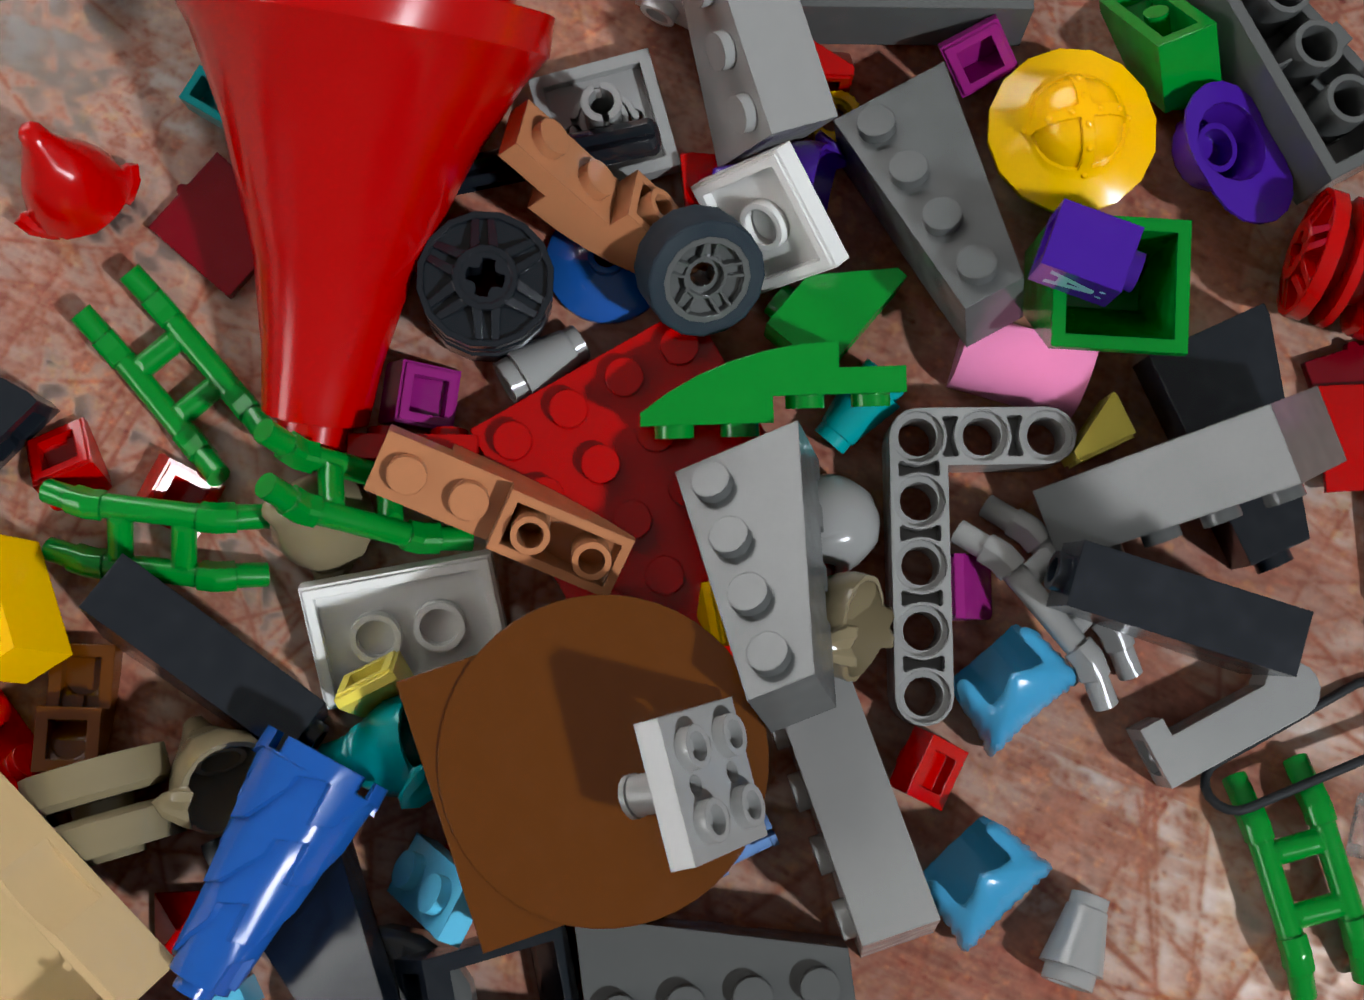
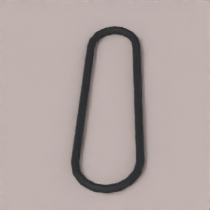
M1364 677L1354 679L1320 698L1315 709L1308 715L1202 772L1200 775V788L1205 800L1214 809L1224 814L1240 816L1252 813L1363 766L1364 754L1239 806L1228 805L1220 801L1213 794L1210 787V778L1217 768L1354 690L1364 687Z

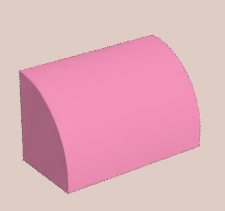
M1011 323L968 347L959 339L946 387L1015 407L1047 406L1058 408L1071 418L1086 391L1099 351L1051 349L1045 345L1034 329Z

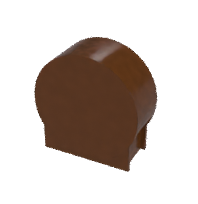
M587 595L553 602L533 610L509 624L496 634L478 654L396 682L483 954L564 925L589 929H617L658 920L677 912L701 897L730 870L743 852L745 846L696 868L676 872L670 871L656 814L631 820L622 811L619 803L618 784L621 778L628 774L645 772L633 724L704 703L732 697L736 714L740 717L746 729V753L754 784L759 788L763 799H765L769 774V747L766 726L746 699L733 656L712 634L695 621L655 602L621 595Z

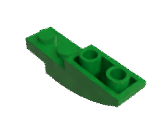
M839 340L802 343L765 350L732 360L699 374L666 393L640 413V427L655 426V439L694 438V425L720 424V437L760 436L759 423H774L773 396H785V409L825 408L824 395L850 394L851 407L890 406V393L907 392L906 365L839 367Z

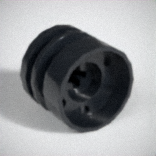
M473 211L448 220L428 239L417 262L416 290L432 333L449 351L471 361L497 362L505 357L507 352L523 348L530 341L542 335L552 311L554 267L544 242L527 224L501 212ZM484 270L495 272L496 283L503 286L502 288L491 287L488 297L477 295L476 285L470 280L481 279Z

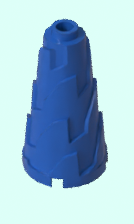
M268 725L252 750L256 755L237 795L236 805L230 815L231 818L203 880L205 883L171 951L174 958L169 967L177 974L172 986L193 1000H212L215 995L228 998L231 991L235 992L239 989L282 924L297 911L324 871L343 854L368 816H375L389 790L373 783L365 797L358 794V791L366 780L364 776L288 736L279 751L276 747L284 732Z

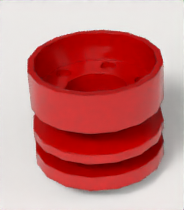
M1327 187L1311 203L1291 239L1279 279L1277 309L1278 313L1282 316L1297 321L1307 316L1308 322L1320 328L1331 325L1340 315L1341 332L1364 341V198L1358 196L1351 201L1349 193Z

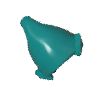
M400 695L382 701L360 723L354 725L346 735L322 744L317 750L364 776L366 780L361 787L370 790L373 783H376L389 790L386 796L398 798L401 809L420 808L433 799Z

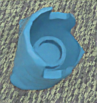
M1015 624L990 647L979 654L968 666L954 675V696L965 715L971 719L972 726L977 729L978 737L983 740L985 752L988 756L993 757L997 751L1004 748L1005 743L1012 740L1014 734L1020 732L1023 725L1028 724L1031 718L1037 716L1043 707H1047L1053 700L1058 699L1061 694L1067 693L1070 687L1078 684L1079 680L1074 667L1068 663L1067 659L1061 656V653L1055 651L1049 642L1043 640L1040 633L1034 629Z
M982 816L948 845L923 873L939 915L942 916L943 922L950 927L951 934L956 936L959 948L964 952H968L970 948L977 945L978 939L984 937L986 930H990L995 922L1000 920L1003 914L1012 908L1016 901L1022 899L1023 895L1031 890L1034 885H1038L1040 879L1046 878L1053 868L1050 862L1039 857L1035 851H1031L1030 846L1022 843L1020 838L1012 834L1009 828Z

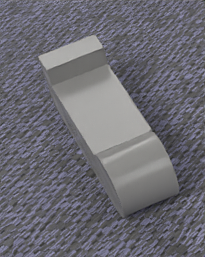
M1300 663L1297 677L1252 675L1249 685L1170 727H1167L1163 718L1146 717L1125 728L1156 786L1173 789L1308 715L1315 709L1320 699L1321 686L1311 668Z

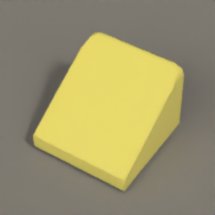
M1112 392L1101 399L1077 433L1075 447L1069 456L1061 460L1064 468L1068 466L1070 469L1134 438L1133 434L1136 431L1116 392Z
M394 650L344 675L334 702L339 710L365 718L379 703L399 695L396 685L397 681L414 675L400 650L397 652Z

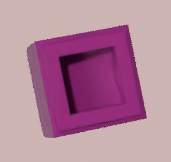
M996 14L937 44L962 98L1009 75L1019 67Z
M407 359L389 362L385 370L378 422L389 426L393 424L398 427L427 431L440 426H454L461 371Z
M951 554L952 621L989 620L992 617L991 570L977 562V558L972 554Z

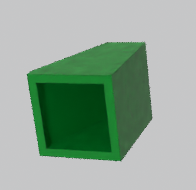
M1115 216L1145 227L1137 250L1146 253V259L1133 290L1130 293L1122 290L1106 307L1027 279L1046 226L1025 251L1023 315L1048 348L1185 356L1188 354L1192 220Z

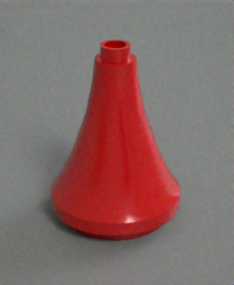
M175 0L189 27L221 116L253 254L261 341V411L268 416L276 418L275 422L290 432L295 431L308 440L319 442L322 447L347 453L348 433H353L354 428L365 427L369 424L383 364L412 279L417 272V262L428 239L440 228L475 158L525 84L550 58L555 18L534 9L515 5L516 0Z

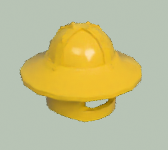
M1058 48L1028 58L1003 80L988 110L987 145L998 174L1021 199L1051 213L1056 210L1064 198L1099 210L1116 204L1142 181L1156 150L1157 119L1145 88L1122 64L1093 50Z

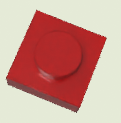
M914 726L906 745L897 757L896 767L889 780L891 787L942 811L968 756V752L931 732Z

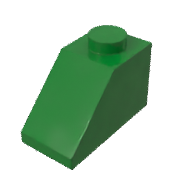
M1099 0L1100 12L1126 69L1145 88L1149 100L1164 113L1185 109L1192 94L1206 83L1222 80L1217 23L1186 0Z
M899 268L825 273L805 278L796 289L789 284L785 285L778 291L764 310V313L770 317V320L766 323L764 336L778 348L802 343L839 340L840 361L899 292L907 275Z

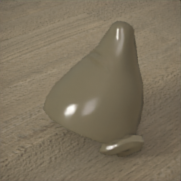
M317 473L299 477L290 483L292 486L296 484L307 492L318 495ZM344 480L346 506L374 513L370 497L361 484ZM266 501L262 504L261 516L271 525L273 543L289 561L310 569L314 580L349 574L354 566L353 563L365 554L371 540L317 525L314 528L299 525L280 515L276 508Z
M856 571L840 572L827 576L828 591H825L827 620L831 625L834 677L850 682L856 681L864 673L881 648H893L894 634L890 629V625L895 617L892 607L884 604L883 592L878 578L874 575Z
M202 716L188 718L183 724L181 741L171 765L169 791L161 793L151 803L162 818L174 824L204 834L223 835L231 818L230 815L236 805L237 795L256 755L252 750L258 740L246 730L214 726Z

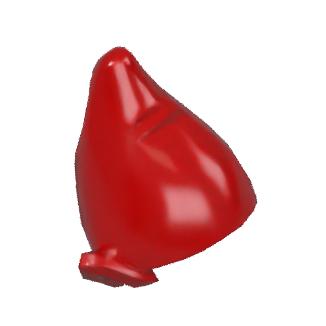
M28 121L20 125L18 138L21 142L22 151L21 189L27 210L20 213L14 224L28 235L50 240H60L59 238L68 240L96 234L119 214L125 204L131 206L141 182L138 164L125 163L118 165L109 153L100 147L76 138L55 134L35 121Z

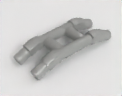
M991 495L982 506L979 516L1004 530V534L1019 543L1027 554L1031 552L1032 556L1023 563L1025 559L1011 544L994 534L991 536L965 520L954 531L951 542L977 558L976 561L990 569L1000 581L1003 579L1066 653L1065 658L1074 667L1079 682L1085 686L1094 711L1101 712L1115 707L1119 701L1109 678L1111 671L1106 658L1095 641L1090 636L1086 637L1084 633L1091 626V629L1100 638L1105 653H1109L1118 679L1121 681L1134 679L1143 673L1133 646L1135 644L1134 637L1046 607L1049 593L1041 583L1045 579L1049 561L1056 552L1047 527L1041 520L1022 508L1017 510Z

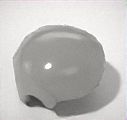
M820 474V480L817 483L819 503L823 512L824 532H821L823 563L834 565L835 574L848 572L857 566L878 542L881 524L879 513L871 494L854 481L841 475Z

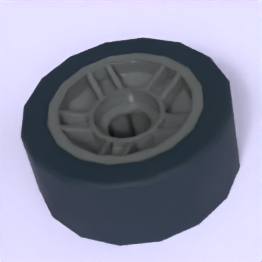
M697 204L672 210L653 223L639 243L634 263L639 292L663 324L683 335L705 337L728 330L749 313L760 296L765 278L763 254L752 235L735 218L718 207ZM705 262L708 265L706 271L698 270L690 274L693 267L698 263Z

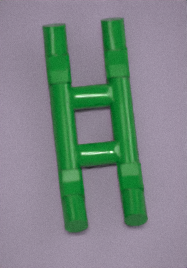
M138 263L119 280L141 303L142 307L158 325L165 330L161 336L137 355L90 304L77 313L70 321L92 343V346L112 369L116 370L171 435L172 440L182 450L187 459L194 464L210 486L221 485L229 478L230 470L208 438L193 421L220 399L225 402L252 436L257 424L263 419L270 417L261 411V404L238 379L187 319L177 304ZM183 352L205 379L179 401L175 402L153 375L179 353Z
M270 418L263 419L255 427L253 433L254 440L273 452L279 461L297 471L309 474L313 471L317 472L318 495L309 493L296 484L292 486L270 472L262 475L255 485V494L274 506L280 515L293 523L311 528L317 525L397 545L401 550L415 554H440V551L473 550L474 535L453 526H441L440 522H420L412 519L404 521L403 506L376 495L377 513L346 506L344 480L365 485L375 461L322 447L319 442L308 440L295 431L290 432Z
M47 479L40 486L39 499L41 502L61 508L65 513L82 519L101 521L104 518L107 522V549L92 547L83 543L76 545L56 537H50L45 541L42 546L44 560L63 566L68 572L86 578L102 579L123 553L164 584L196 587L199 591L230 592L237 591V588L269 587L270 573L268 561L235 563V560H202V562H197V532L224 534L237 533V530L269 529L270 524L261 516L262 504L215 503L207 501L192 503L108 493L107 490L93 489L80 484L73 486L55 479ZM134 522L171 526V559L134 555Z
M1306 753L1294 755L1282 762L1292 784L1316 774ZM1237 772L1222 780L1232 805L1239 806L1258 799L1246 772ZM1323 782L1294 794L1301 808L1305 823L1309 825L1310 829L1274 840L1275 834L1264 807L1252 813L1240 816L1234 815L1241 830L1244 843L1248 845L1277 935L1275 939L1280 952L1282 967L1286 971L1292 1000H1316L1318 996L1314 978L1315 964L1307 934L1303 932V929L1337 919L1344 949L1348 953L1352 979L1355 983L1364 985V906L1336 824L1337 816ZM1318 854L1330 893L1294 903L1282 865Z

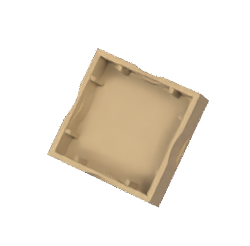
M0 772V1000H138L170 970L169 965L174 956Z

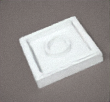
M790 140L705 177L690 187L699 205L718 207L735 218L752 235L763 254L765 278L760 294L831 270L850 258Z

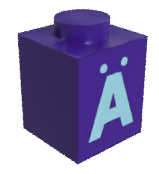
M1064 198L1049 218L1027 279L1106 307L1122 290L1130 293L1139 279L1145 263L1146 253L1138 251L1137 248L1145 227Z

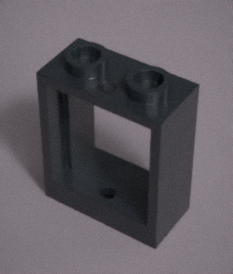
M566 925L484 954L478 936L464 939L460 948L446 944L397 958L393 961L400 999L455 1000L450 975L451 970L530 948L540 1000H582L579 997L574 971L577 957L575 944L566 930Z

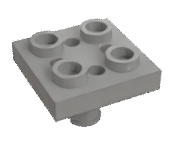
M648 48L535 77L528 81L534 104L549 118L559 122L566 133L569 131L570 133L578 132L577 129L584 131L629 121V115L632 120L639 119L640 114L643 118H650L657 122L661 134V151L657 155L606 165L619 181L636 170H639L649 180L681 172L680 159Z
M732 697L704 703L633 724L645 772L640 774L632 773L621 778L618 784L619 803L622 811L631 820L656 814L671 872L696 868L768 835L764 822L765 802L759 788L754 784L746 753V729L742 720L736 714Z

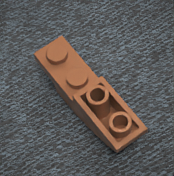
M529 99L510 112L498 156L533 185L528 209L581 247L612 264L635 273L634 263L638 246L653 223L670 211L680 207L674 203L671 196L665 190L656 187L639 170L619 181L603 162L591 156L566 133L559 122L549 118ZM705 262L698 263L693 267L690 274L698 270L706 271L708 265Z
M391 424L364 486V490L486 540V549L597 595H610L635 543V537L613 523L512 469L459 445L454 444L452 449L393 424Z

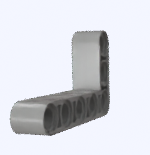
M1047 406L914 408L898 415L884 434L882 442L885 605L892 607L895 617L890 625V629L894 634L893 648H886L887 697L889 706L895 716L905 723L920 726L935 725L945 719L953 707L954 668L948 473L1037 472L1057 464L1069 456L1075 447L1077 436L1075 425L1070 417L1058 408ZM1031 425L1044 426L1053 435L1055 444L1054 450L1050 455L1039 454L1029 445L1027 433ZM907 426H914L923 430L929 439L928 453L923 456H913L906 453L899 444V430ZM966 426H980L988 432L992 441L991 451L988 455H975L967 449L963 441V432ZM904 489H919L928 496L931 510L927 519L921 521L913 520L904 514L900 505V497ZM906 552H922L931 561L933 568L932 576L925 585L913 584L903 575L901 564ZM912 614L925 616L933 625V640L924 650L912 648L904 639L903 626L907 618ZM916 678H924L930 682L936 694L935 704L931 710L922 715H916L911 712L904 698L905 689Z

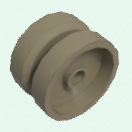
M164 741L76 762L17 782L19 792L43 818L70 811L73 821L53 828L89 867L147 850L146 843L187 831V828H183L160 816L151 803L156 798L136 803L134 792L163 784L169 778L171 765Z

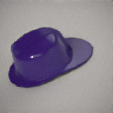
M1222 80L1204 84L1192 94L1185 108L1184 119L1175 126L1171 154L1176 170L1181 178L1190 186L1212 192L1224 209L1238 219L1258 225L1275 222L1288 211L1294 195L1293 176L1285 157L1265 126L1261 113L1254 101L1238 85Z

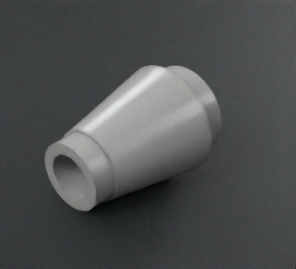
M570 325L562 331L558 330L536 338L523 348L507 352L505 357L493 363V368L504 390L515 404L572 372L583 361L590 358L591 355L580 333L573 325Z
M1071 890L1069 901L1066 902L1039 956V959L1044 961L1041 972L1042 978L1077 991L1093 993L1096 979L1103 980L1108 922L1107 911L1110 901L1088 892Z

